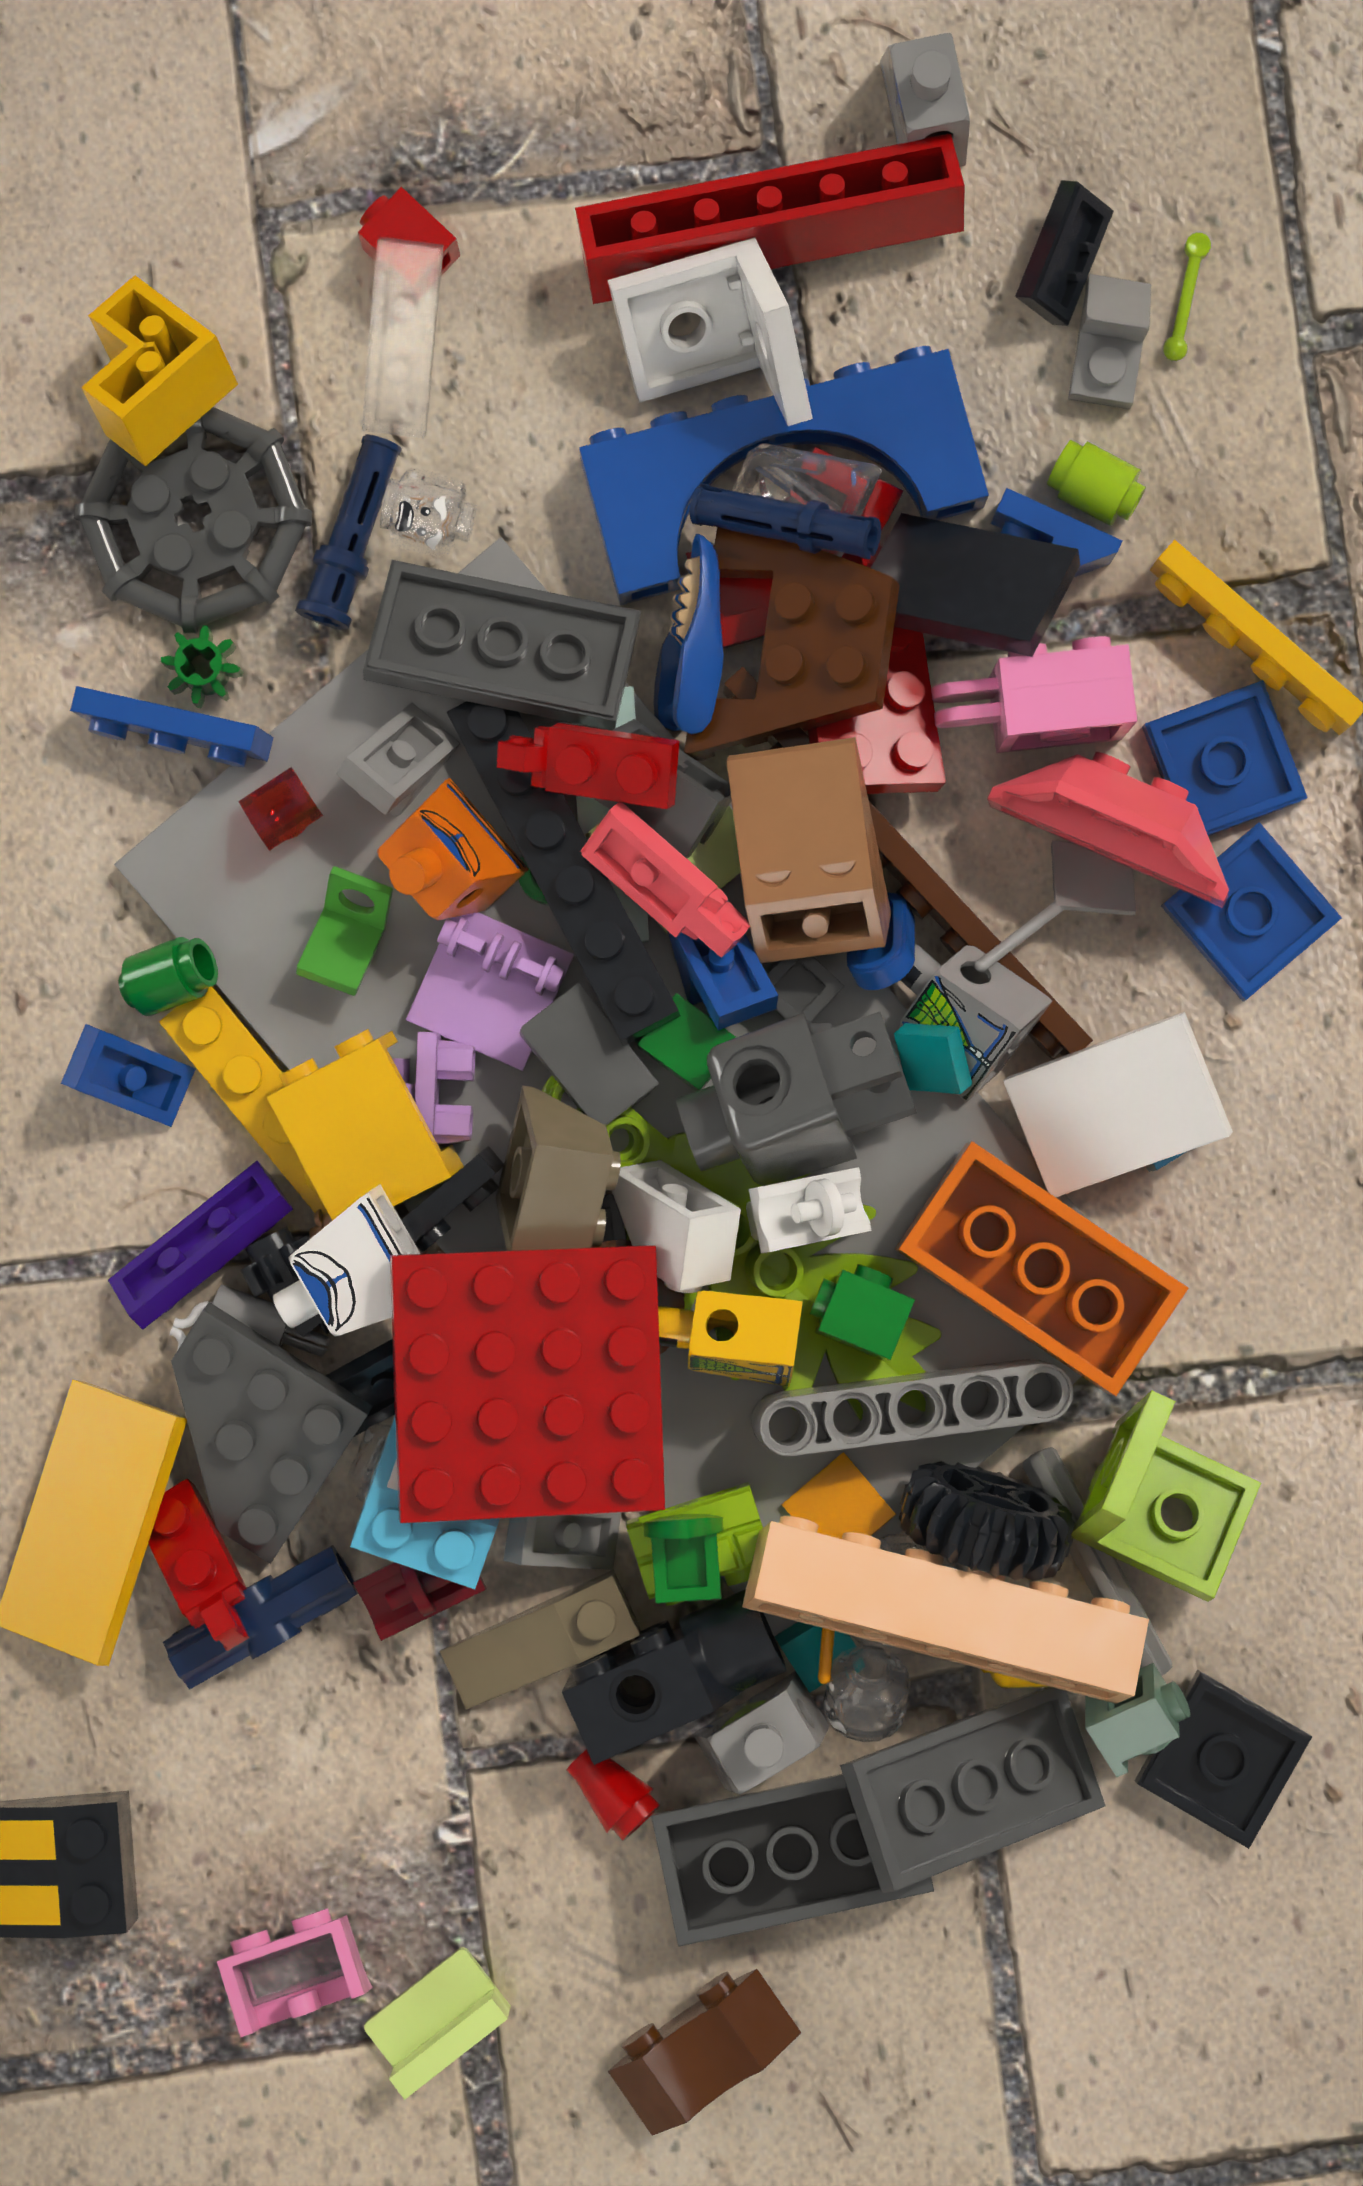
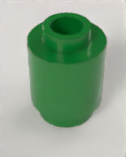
M178 937L125 958L118 984L124 1001L130 1007L135 1008L145 1016H153L203 997L208 988L217 983L218 967L211 949L202 939L193 938L189 940L185 937Z

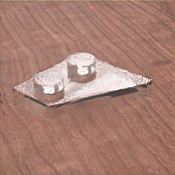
M762 443L748 452L732 491L806 505L808 501L816 500L828 504L830 510L861 516L882 469L872 463ZM821 549L839 557H842L844 554L842 552Z

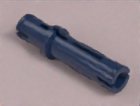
M702 483L700 487H696L690 502V519L695 525H706L753 536L796 543L800 550L814 554L820 552L821 549L860 556L864 559H871V556L876 554L881 539V523L878 518L830 510L828 504L816 500L808 501L806 505L760 495L711 487L708 484Z

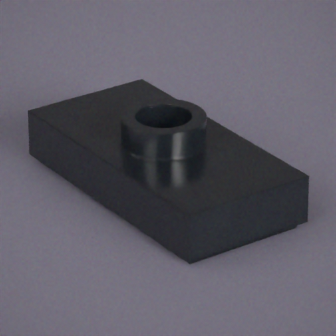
M1061 180L1015 295L1017 299L1052 325H1069L1114 210L1078 181Z

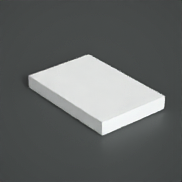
M1185 1012L1024 1070L1003 1080L1046 1189L1054 1197L1062 1196L1227 1138L1233 1132Z

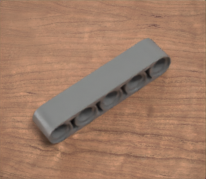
M1022 1359L775 1392L766 1395L756 1404L752 1412L751 1426L755 1437L771 1451L782 1456H797L1049 1422L1061 1417L1068 1410L1073 1400V1386L1070 1377L1063 1369L1039 1359ZM1045 1373L1051 1383V1393L1043 1404L1031 1407L1024 1395L1025 1386L1032 1376ZM982 1381L989 1393L988 1402L980 1413L967 1415L961 1405V1395L969 1384ZM920 1390L926 1401L922 1417L910 1424L903 1423L897 1413L900 1398L906 1392ZM849 1398L857 1399L861 1403L863 1410L860 1424L854 1430L839 1432L833 1422V1413L837 1405ZM793 1407L799 1416V1427L796 1433L784 1441L774 1440L769 1431V1421L772 1415L778 1409Z

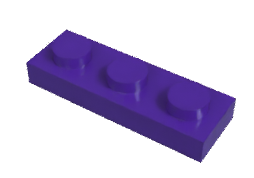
M255 1161L109 1278L108 1282L129 1317L143 1330L163 1313L173 1308L178 1301L213 1273L223 1268L228 1261L259 1236L269 1231L279 1220L291 1212L293 1208L272 1176L258 1161Z

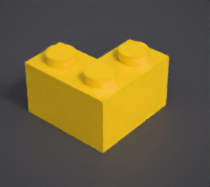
M136 275L88 315L111 361L81 388L105 435L144 466H147L238 385L217 336Z

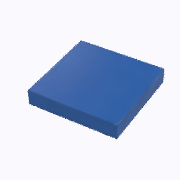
M1263 680L1150 721L1142 726L1161 778L1189 791L1186 801L1197 806L1208 836L1300 803L1308 798Z
M1260 822L1217 857L1229 888L1228 898L1223 908L1180 889L1161 905L1164 911L1242 1001L1252 996L1342 919Z

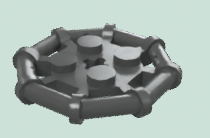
M212 407L186 430L187 449L154 462L151 461L147 466H144L110 439L82 502L74 505V519L82 523L105 583L102 592L111 601L120 599L181 626L183 633H197L200 626L266 601L271 605L280 597L277 589L304 529L312 525L313 512L306 509L282 448L284 437L275 428L267 431L215 407ZM206 432L247 449V451L236 464L224 459L218 453L205 451ZM129 460L142 474L132 485L131 498L128 505L109 503ZM262 467L277 502V507L259 509L248 478L262 469ZM192 500L198 506L208 504L211 508V513L203 517L205 528L197 532H193L189 524L178 526L177 516L184 512L183 505ZM129 524L140 555L124 565L109 525ZM261 527L277 529L258 570L246 560L250 552L248 548L254 535L257 536ZM152 568L176 576L177 579L184 582L181 599L142 581ZM235 570L244 580V583L202 598L201 583Z

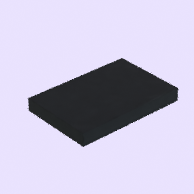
M901 513L871 568L893 576L900 585L894 627L1033 657L1080 566L1079 551L1076 548Z

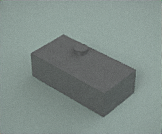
M843 1773L661 1812L651 1816L678 1947L934 1892L932 1878L929 1877L895 1892L882 1893Z

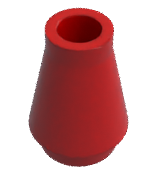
M586 1749L566 1769L577 1782L606 1833L608 1834L613 1830L622 1841L631 1836L660 1807V1804L650 1795L654 1788L611 1758L594 1765Z

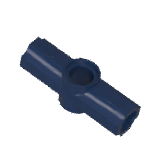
M331 1545L279 1576L273 1578L269 1575L243 1591L246 1599L237 1603L234 1607L250 1638L226 1651L219 1640L215 1641L212 1638L206 1624L201 1625L197 1629L190 1624L163 1641L168 1659L178 1677L183 1680L190 1690L248 1656L255 1659L300 1633L302 1631L301 1626L350 1601L352 1597L358 1594L353 1584L354 1577L343 1557L338 1553L334 1545Z

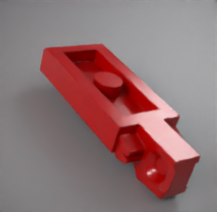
M557 723L551 727L538 726L534 728V738L512 735L506 741H499L497 768L523 773L532 772L531 786L545 788V791L669 809L675 805L680 741Z
M187 1478L164 1492L148 1544L181 1613L195 1629L206 1624L212 1638L215 1641L219 1640L225 1650L229 1651L250 1638L234 1605L246 1599L243 1591L247 1587L219 1531L216 1529L199 1490Z

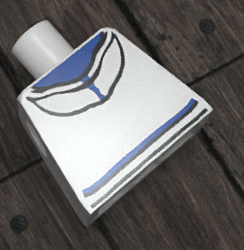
M381 1184L359 1198L289 1256L290 1264L300 1280L275 1293L273 1301L279 1315L290 1328H294L320 1314L328 1330L335 1337L392 1317L390 1255L420 1254Z

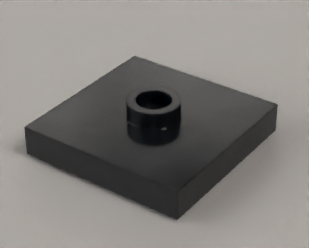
M1197 1669L1184 1692L1190 1709V1717L1179 1722L1180 1737L1172 1740L1161 1751L1149 1755L1134 1781L1139 1786L1249 1849L1312 1736Z

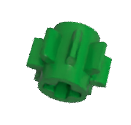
M206 625L202 626L199 638L187 640L184 635L177 632L175 639L180 647L177 649L175 657H161V663L170 670H176L178 674L167 686L169 690L176 695L189 687L192 690V702L197 708H202L205 702V695L217 693L221 699L228 701L230 699L229 694L224 687L229 677L238 678L243 676V671L240 667L228 663L226 660L235 651V644L231 639H227L216 646L212 643V631ZM200 654L207 661L211 660L209 664L214 671L206 679H203L197 673L193 674L195 668L191 661Z

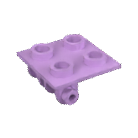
M478 912L450 919L447 918L438 936L437 942H439V945L406 1021L431 1032H437L452 1041L474 1046L475 1051L523 1071L532 1050L520 1036V1029L525 1023L554 1002L574 954Z

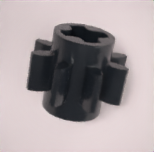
M286 1227L245 1249L252 1264L241 1269V1273L254 1298L267 1292L274 1304L273 1295L300 1280L290 1264L289 1256L310 1240L308 1235L295 1241L289 1228Z

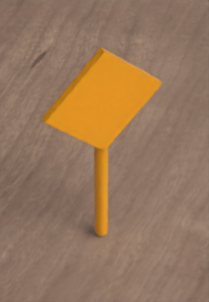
M844 1452L781 1504L790 1516L807 1519L818 1524L817 1533L842 1539L845 1532L872 1536L897 1515ZM822 1628L818 1681L821 1684H827L831 1680L835 1631Z

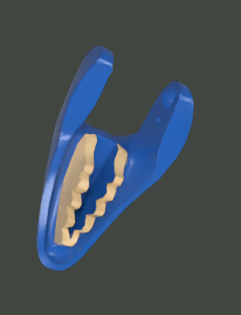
M700 534L695 535L691 559H687L685 562V567L689 574L680 577L677 582L683 593L675 595L673 601L680 609L671 612V620L674 623L670 627V631L661 646L653 700L654 716L666 729L671 731L682 730L689 734L702 732L711 722L722 677L724 658L720 618V570L718 555L712 543Z

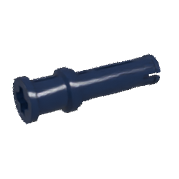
M363 435L362 445L344 493L328 545H321L320 549L315 551L312 561L317 567L305 600H299L295 609L299 615L306 619L339 630H348L352 619L347 615L358 581L365 580L369 571L367 567L368 561L363 557L376 518L381 509L397 457L402 450L396 443L375 435Z

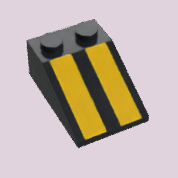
M129 1790L0 1801V1938H73L127 1933L138 1920Z

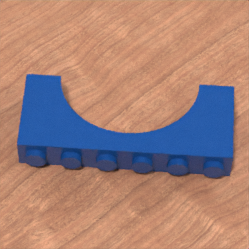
M919 346L897 354L894 357L895 363L874 369H871L869 362L851 364L836 370L833 373V380L810 385L809 380L804 378L813 419L791 426L787 425L774 395L749 402L747 395H736L712 404V412L688 418L685 411L672 412L653 419L650 422V429L627 434L625 428H613L592 435L589 438L590 445L579 447L580 459L620 606L681 589L677 584L680 578L678 546L682 530L690 514V502L696 487H700L702 483L711 485L719 476L734 465L770 449L788 445L818 444L846 449L867 457L887 470L900 482L912 498L920 517L942 520L983 509L989 493L949 349L932 353L930 346Z

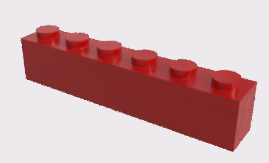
M951 134L576 207L581 250L593 304L612 301L608 284L610 279L754 237L770 269L962 232L964 231L965 185Z

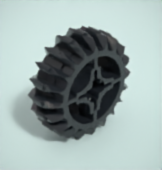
M942 1461L919 1465L918 1469L913 1471L909 1484H905L900 1501L902 1505L898 1518L901 1521L900 1527L910 1536L915 1544L926 1546L930 1554L941 1555L949 1559L950 1563H959L969 1567L972 1571L980 1570L994 1577L1002 1575L1015 1581L1023 1578L1037 1581L1043 1578L1054 1577L1057 1571L1061 1569L1065 1557H1068L1074 1539L1071 1536L1075 1525L1072 1513L1056 1497L1045 1495L1041 1488L1031 1487L1023 1483L1022 1479H1013L1004 1476L1001 1472L987 1471L980 1466L976 1468L968 1467L959 1462L955 1465H950Z

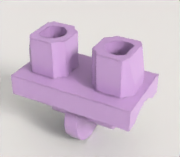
M418 1032L416 1084H409L410 1059H392L413 1099H415V1103L437 1144L472 1141L473 1107L440 1105L441 1080L474 1081L475 1047L455 1041L442 1040V1036L437 1032Z

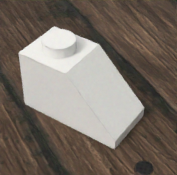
M661 1160L620 1167L618 1183L612 1193L632 1246L656 1245L657 1277L664 1281L665 1286L677 1292L695 1293L702 1290L703 1286L730 1281L741 1209Z

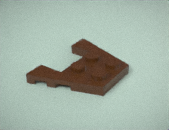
M717 528L714 549L718 555L720 578L773 579L755 699L717 698L711 722L699 733H687L684 753L695 760H705L715 757V752L740 744L747 748L768 742V736L800 727L806 731L883 709L900 587L893 576L823 550L816 554L800 550L796 543Z

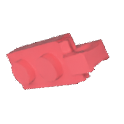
M618 802L607 812L580 851L587 861L675 938L680 933L694 940L699 938L722 958L737 945L750 928L747 919L731 902H727L728 897L721 889L717 888L718 886L622 802Z

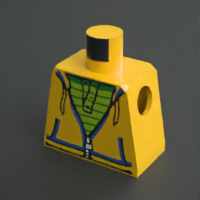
M705 1290L697 1291L694 1311L658 1306L660 1346L689 1349L688 1369L693 1371L790 1387L803 1301ZM723 1327L730 1330L734 1336L727 1341H716L708 1333L714 1328Z

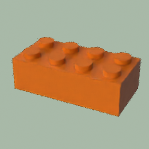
M973 1141L964 1145L895 1247L896 1251L1099 1389L1113 1396H1117L1189 1289L1180 1281Z

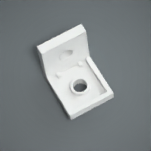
M755 237L608 280L634 390L639 403L761 368L788 426L813 419L789 305ZM692 312L701 316L698 327L688 335L676 336L668 332L672 320L682 313Z

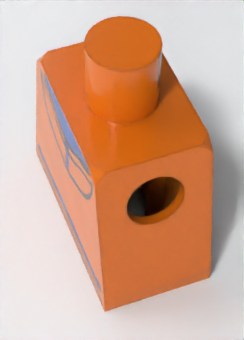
M451 778L446 779L377 849L379 858L390 870L389 876L394 888L402 894L412 895L424 911L437 921L489 909L529 870Z

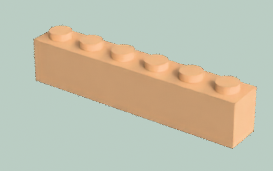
M781 1516L779 1523L770 1521L759 1531L742 1605L743 1608L1116 1704L1135 1696L1149 1619L1129 1614L1130 1605L1124 1602L1095 1597L1092 1598L1091 1604L1067 1598L1069 1590L1053 1583L1032 1581L1029 1588L1005 1582L1006 1576L998 1575L994 1577L980 1570L972 1571L969 1567L967 1572L943 1566L944 1557L930 1554L926 1550L906 1549L905 1555L881 1550V1541L865 1534L845 1532L842 1539L817 1533L819 1525L815 1522L799 1517Z

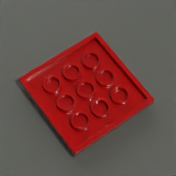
M656 1245L390 1255L400 1523L665 1510Z

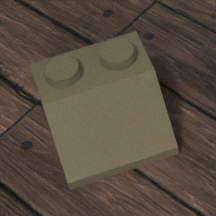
M522 1086L499 1188L495 1198L506 1249L511 1251L600 1247L606 1228V1212L601 1207L605 1191H614L617 1186L621 1165L620 1153L613 1151L606 1125L545 1092L529 1086Z

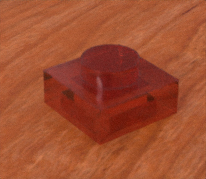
M292 767L238 801L269 851L285 840L297 837L308 825L323 816Z

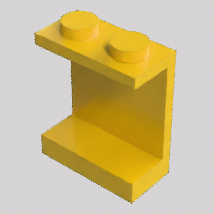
M369 1029L360 1032L334 1046L340 1058L318 1068L314 1058H311L280 1074L279 1077L284 1087L267 1096L273 1111L332 1221L359 1198L380 1184L394 1207L451 1178L464 1167L452 1144L440 1150L391 1058L387 1048L398 1042L393 1031L375 1040Z

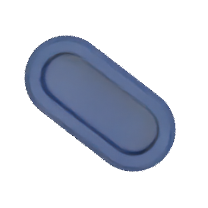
M887 893L891 917L885 947L847 952V967L857 985L862 989L879 990L889 987L904 978L914 965L915 918L906 900L897 893Z

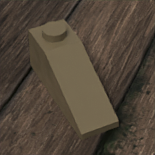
M613 1569L440 1650V1653L467 1710L577 1665L640 1635L641 1627Z

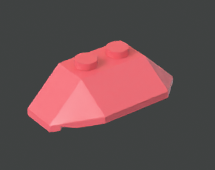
M1095 752L1092 760L1076 754L992 787L987 798L991 808L1216 906L1224 907L1228 898L1229 888L1198 808L1195 804L1186 801L1189 791L1183 787L1159 777H1154L1151 785H1148L1127 775L1130 769L1128 764L1101 752Z

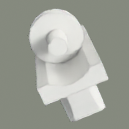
M859 1167L749 1189L751 1201L747 1203L746 1211L751 1236L759 1241L761 1253L872 1231L870 1220L864 1211L861 1201V1174Z

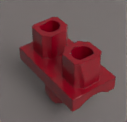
M395 1562L353 1582L368 1610L381 1641L487 1589L481 1575L476 1588L472 1589Z

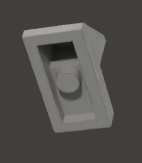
M1094 274L1088 275L1068 396L1069 400L1124 409L1131 408L1134 401L1142 345L1150 326L1151 284Z
M412 702L350 753L336 774L384 815L390 813L397 817L405 811L451 757L460 742Z
M621 1512L510 1518L503 1561L530 1566L613 1570Z

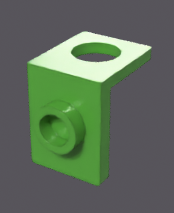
M333 866L329 874L324 909L297 964L296 974L355 996L386 930L393 888ZM352 889L362 892L373 901L375 906L364 907L357 905L347 899L342 890Z

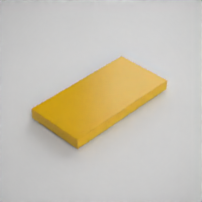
M72 1379L1 1599L0 1627L94 1665L109 1666L186 1427L187 1418L85 1381Z

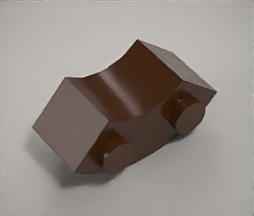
M758 1969L748 1972L733 1980L728 1972L720 1974L698 1991L696 1995L700 2001L680 2013L660 2029H657L653 2023L648 2024L623 2043L622 2048L627 2055L615 2064L608 2073L652 2136L690 2121L704 2107L743 2080L763 2071L801 2034V2031Z

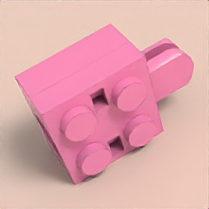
M1106 636L1075 640L1072 642V650L1047 653L1046 644L1039 643L1033 657L1008 652V657L998 659L989 678L947 682L931 688L932 700L936 703L990 699L991 703L958 706L937 711L934 713L935 726L938 728L993 723L996 753L1122 740L1137 723L1129 644L1111 646V638Z

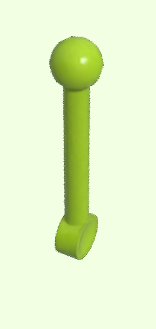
M1196 232L1191 234L1184 247V251L1189 257L1172 337L1168 338L1163 345L1164 355L1171 361L1183 359L1188 351L1184 336L1200 263L1208 255L1211 248L1209 237L1203 233Z

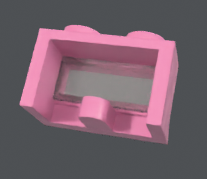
M327 1908L292 1920L294 1934L271 1941L266 1929L230 1942L234 1954L217 1961L240 2038L291 2017L294 2019L309 2014L328 2004L349 1997L351 1999L359 1997L373 1988L364 1970L347 1915L332 1920Z

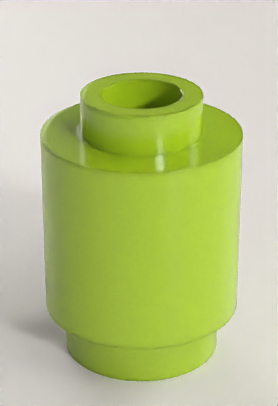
M1070 440L1060 454L1047 481L1049 487L1059 491L1058 499L1109 526L1114 523L1118 516L1128 521L1146 489V486L1137 482L1141 469L1088 441L1082 446Z

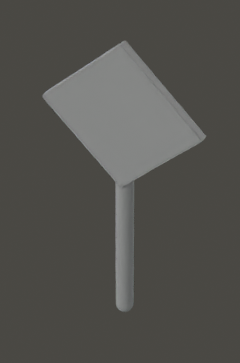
M1052 840L1054 902L977 960L975 969L978 972L986 971L1063 910L1135 916L1133 869L1072 842Z

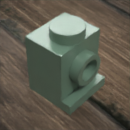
M1154 1663L1140 1668L1134 1697L1116 1704L1085 1696V1729L1116 1777L1128 1773L1129 1759L1140 1754L1151 1755L1164 1749L1172 1740L1179 1738V1722L1190 1717V1709L1180 1687L1174 1681L1166 1684Z

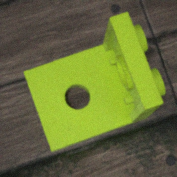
M1151 1390L1116 1422L1112 1431L1114 1437L1103 1462L1094 1473L1088 1487L1090 1491L1079 1519L1075 1522L1071 1536L1088 1546L1209 1602L1216 1596L1261 1482L1162 1436L1176 1401ZM1177 1498L1189 1506L1192 1512V1524L1187 1531H1174L1164 1523L1161 1517V1506L1165 1499Z

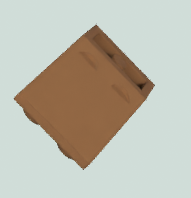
M856 737L728 756L727 769L744 902L755 953L760 962L767 963L885 947L891 909Z

